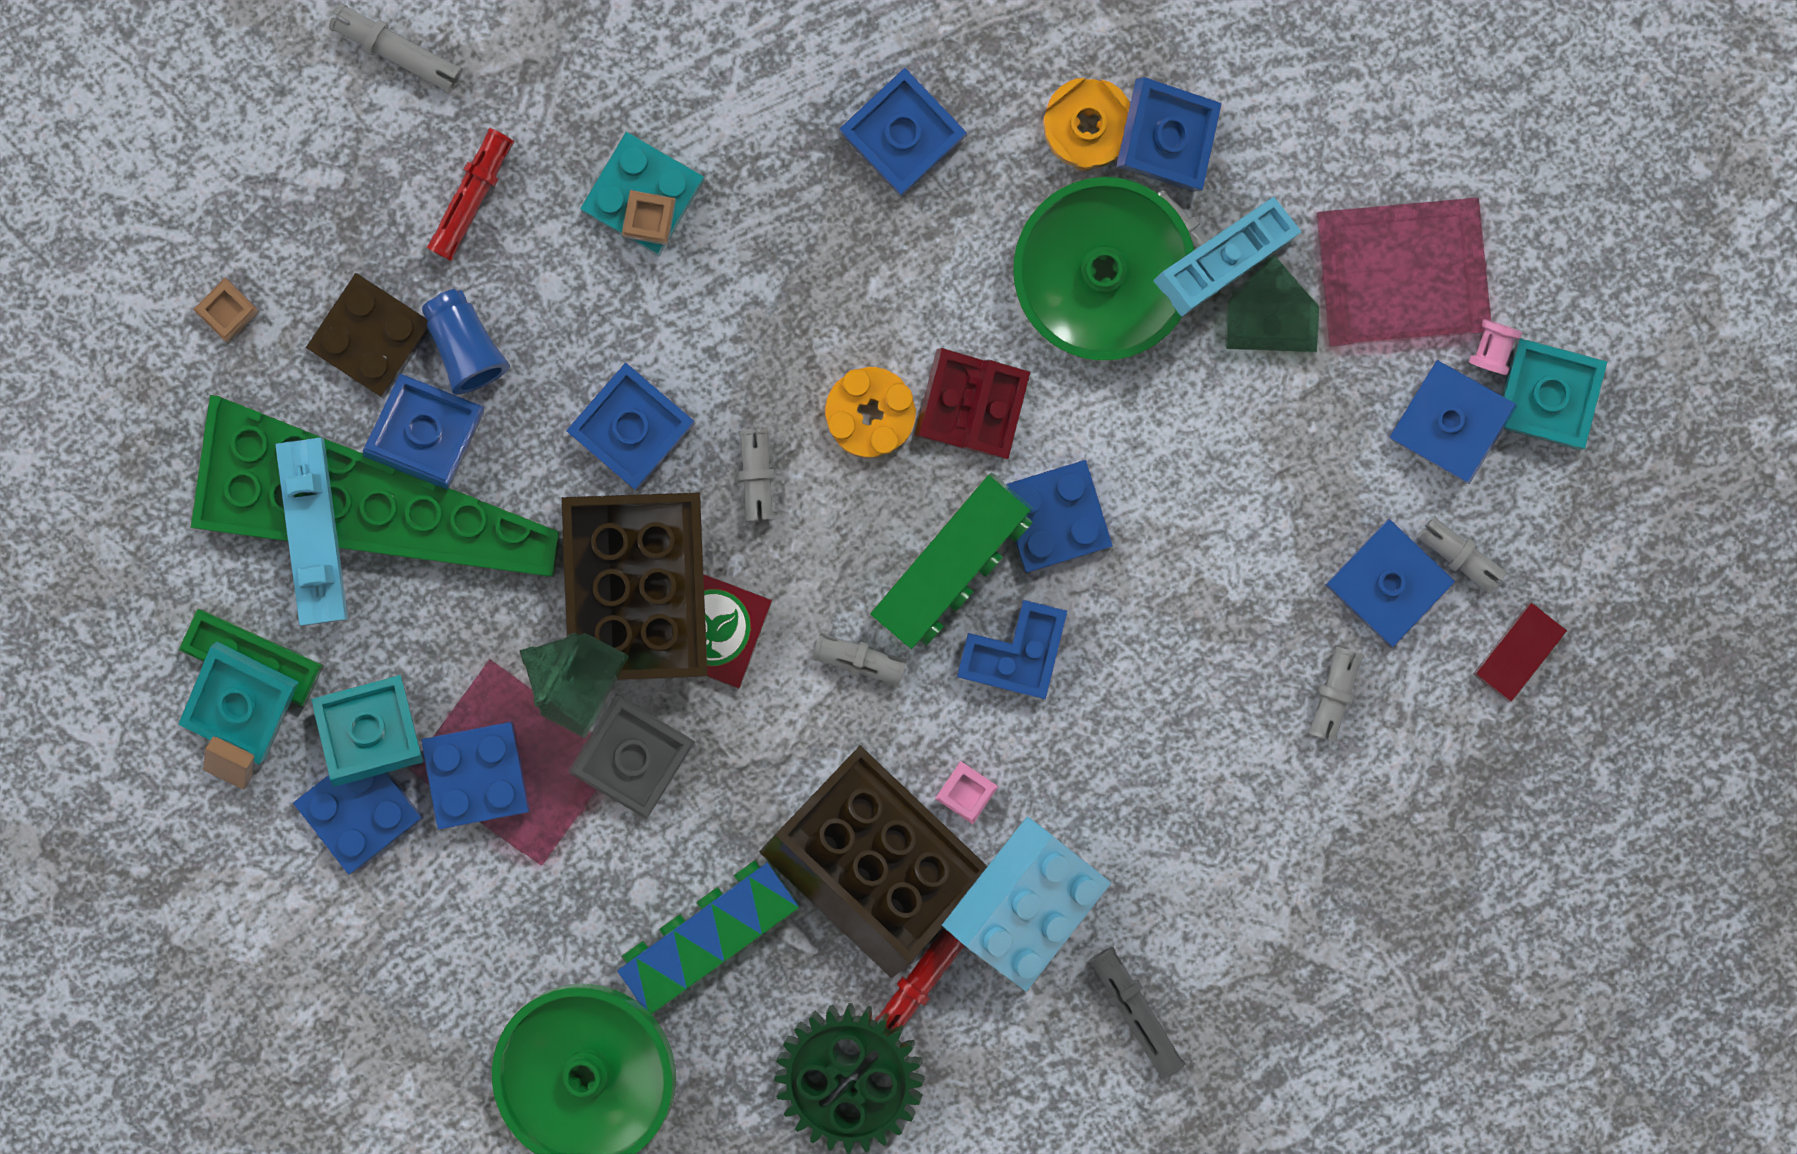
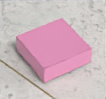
M960 761L935 799L974 824L998 786Z

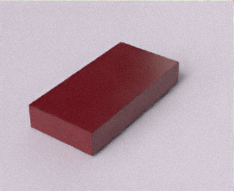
M1532 602L1528 603L1473 675L1506 701L1512 702L1567 630Z

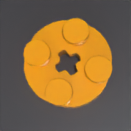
M1076 78L1063 84L1051 96L1043 119L1045 140L1050 150L1062 162L1074 166L1081 171L1102 168L1111 164L1119 157L1130 101L1120 88L1106 80ZM1082 113L1088 117L1096 114L1100 119L1096 124L1098 132L1095 134H1091L1088 131L1081 133L1078 130L1081 123L1078 116Z
M865 367L850 370L834 384L827 397L825 416L829 432L844 451L856 457L874 459L892 453L908 440L915 424L916 408L911 390L900 377L883 368ZM870 400L878 402V410L884 413L881 420L874 419L871 425L862 423L863 415L857 412L859 406H867Z

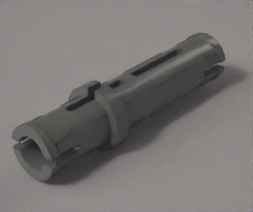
M1111 946L1092 957L1088 963L1093 967L1108 991V1002L1112 1007L1117 1006L1158 1072L1159 1078L1165 1079L1183 1068L1186 1063L1179 1056L1163 1030L1162 1025L1140 991L1143 987L1139 980L1133 981L1116 954L1115 948Z

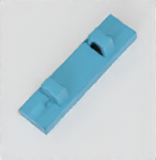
M1272 197L1164 270L1153 281L1170 299L1180 316L1183 317L1288 244L1302 231L1277 199Z
M313 438L275 444L299 625L307 626L348 620L325 441L323 438ZM301 492L317 493V495L295 498V494Z

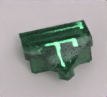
M1273 254L1251 278L1239 288L1236 287L1231 291L1232 297L1227 302L1226 349L1317 352L1319 305L1310 292L1300 284L1279 258Z
M576 632L569 634L566 638L538 647L532 646L519 650L533 691L534 704L540 710L541 716L586 738L629 656L586 633L578 635Z

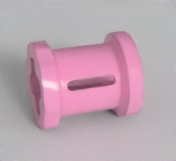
M1484 319L1482 326L1485 328L1477 353L1470 356L1469 363L1507 375L1509 368L1506 364L1515 339L1521 338L1523 332Z

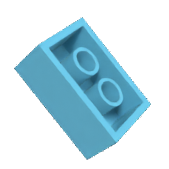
M1027 816L942 926L968 949L1027 992L1112 882Z

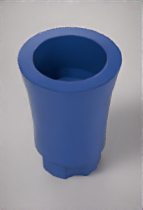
M456 289L445 291L422 306V312L428 321L427 328L436 343L446 368L453 394L460 395L480 389L497 380L509 370L510 364L493 343L473 305L467 302L462 290L456 291Z

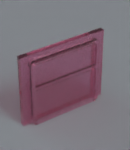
M1479 197L1321 211L1316 213L1322 268L1321 281L1324 288L1329 347L1484 333L1483 320L1491 321Z
M489 659L453 710L448 712L447 718L433 737L514 722L530 812L480 821V823L521 853L526 854L543 866L579 814L585 811V806L597 791V789L568 772L592 732ZM422 751L423 763L412 765L409 770L429 785L424 753Z

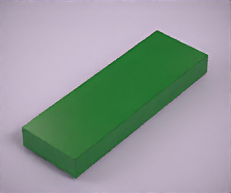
M198 608L178 649L201 661H205L210 647L214 643L219 642L298 681V686L291 701L304 707L324 667L319 662Z

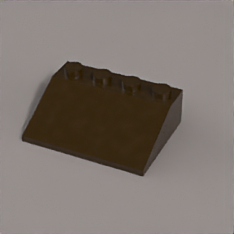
M700 492L561 497L568 683L708 676Z
M861 745L759 851L762 856L891 979L909 965L943 927L942 924L988 867Z

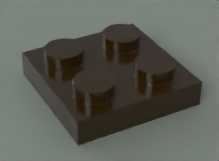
M355 273L305 348L384 399L396 382L399 374L402 373L428 334V321L401 301L358 273Z

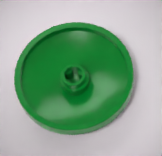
M1096 177L1080 180L1057 190L1047 197L1025 223L1014 255L1013 275L1017 297L1032 326L1041 336L1057 348L1071 355L1091 360L1107 361L1131 357L1159 343L1181 320L1182 317L1173 307L1170 299L1159 289L1153 280L1164 270L1193 252L1194 246L1189 231L1177 211L1168 201L1150 188L1137 182L1116 177Z
M568 984L553 988L536 996L524 1005L505 1026L493 1056L492 1087L496 1105L505 1124L512 1134L534 1154H636L652 1140L668 1117L675 1096L676 1067L671 1046L663 1029L647 1009L636 1000L622 992L601 985Z

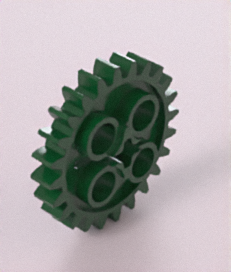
M848 1003L844 1014L840 1016L835 1006L830 1005L826 1011L825 1020L818 1012L814 1011L809 1017L810 1027L800 1021L794 1029L797 1037L787 1036L783 1046L789 1052H780L776 1063L785 1069L778 1070L774 1076V1081L787 1085L779 1090L776 1097L778 1100L791 1101L784 1112V1116L799 1115L800 1120L795 1128L797 1132L808 1126L813 1129L810 1138L811 1143L816 1142L823 1135L827 1137V1149L829 1151L834 1148L838 1140L843 1141L847 1154L851 1153L857 1141L860 1142L865 1152H869L873 1143V1137L885 1146L890 1138L888 1129L900 1136L905 1127L901 1119L912 1122L916 1111L910 1105H919L923 1096L922 1093L914 1088L921 1087L925 1080L924 1075L914 1073L913 1071L920 1068L923 1060L922 1057L908 1056L916 1042L908 1040L901 1043L899 1038L904 1029L903 1025H899L891 1031L886 1027L889 1014L885 1013L878 1021L872 1020V1007L867 1006L862 1016H856L853 1003ZM842 1039L854 1041L859 1046L860 1053L854 1055L845 1053L840 1048L838 1041ZM872 1051L879 1053V1057L872 1060L861 1070L857 1081L850 1080L828 1105L824 1106L820 1103L821 1099L837 1088L842 1076H850ZM813 1069L821 1071L827 1077L828 1083L823 1085L813 1083L808 1078L807 1071ZM883 1072L891 1078L893 1085L889 1087L878 1086L872 1080L871 1074ZM844 1102L853 1103L859 1109L860 1115L857 1117L845 1115L840 1110L839 1104Z

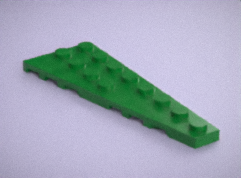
M210 395L190 528L288 542L275 444L322 437L220 396ZM323 438L325 441L339 549L554 577L560 540L559 531L450 488L447 490L363 457L361 452ZM301 492L295 494V498L317 495V493Z

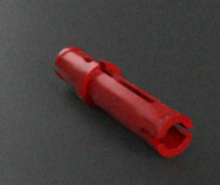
M489 128L487 130V134L472 162L466 163L463 169L466 173L446 209L436 232L433 234L429 244H427V249L452 262L459 248L458 246L468 231L485 195L491 186H496L499 180L496 175L506 155H508L515 143L514 140L495 129Z
M944 928L908 977L902 976L897 982L899 989L874 1020L878 1021L881 1016L887 1013L889 1014V1019L886 1027L890 1031L899 1025L905 1026L921 1004L925 1006L931 999L928 994L965 945Z

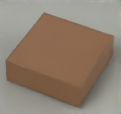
M630 190L622 236L668 245L676 205L675 198Z
M226 278L193 309L227 343L260 312Z
M213 736L205 748L203 770L244 790L252 778L253 754Z

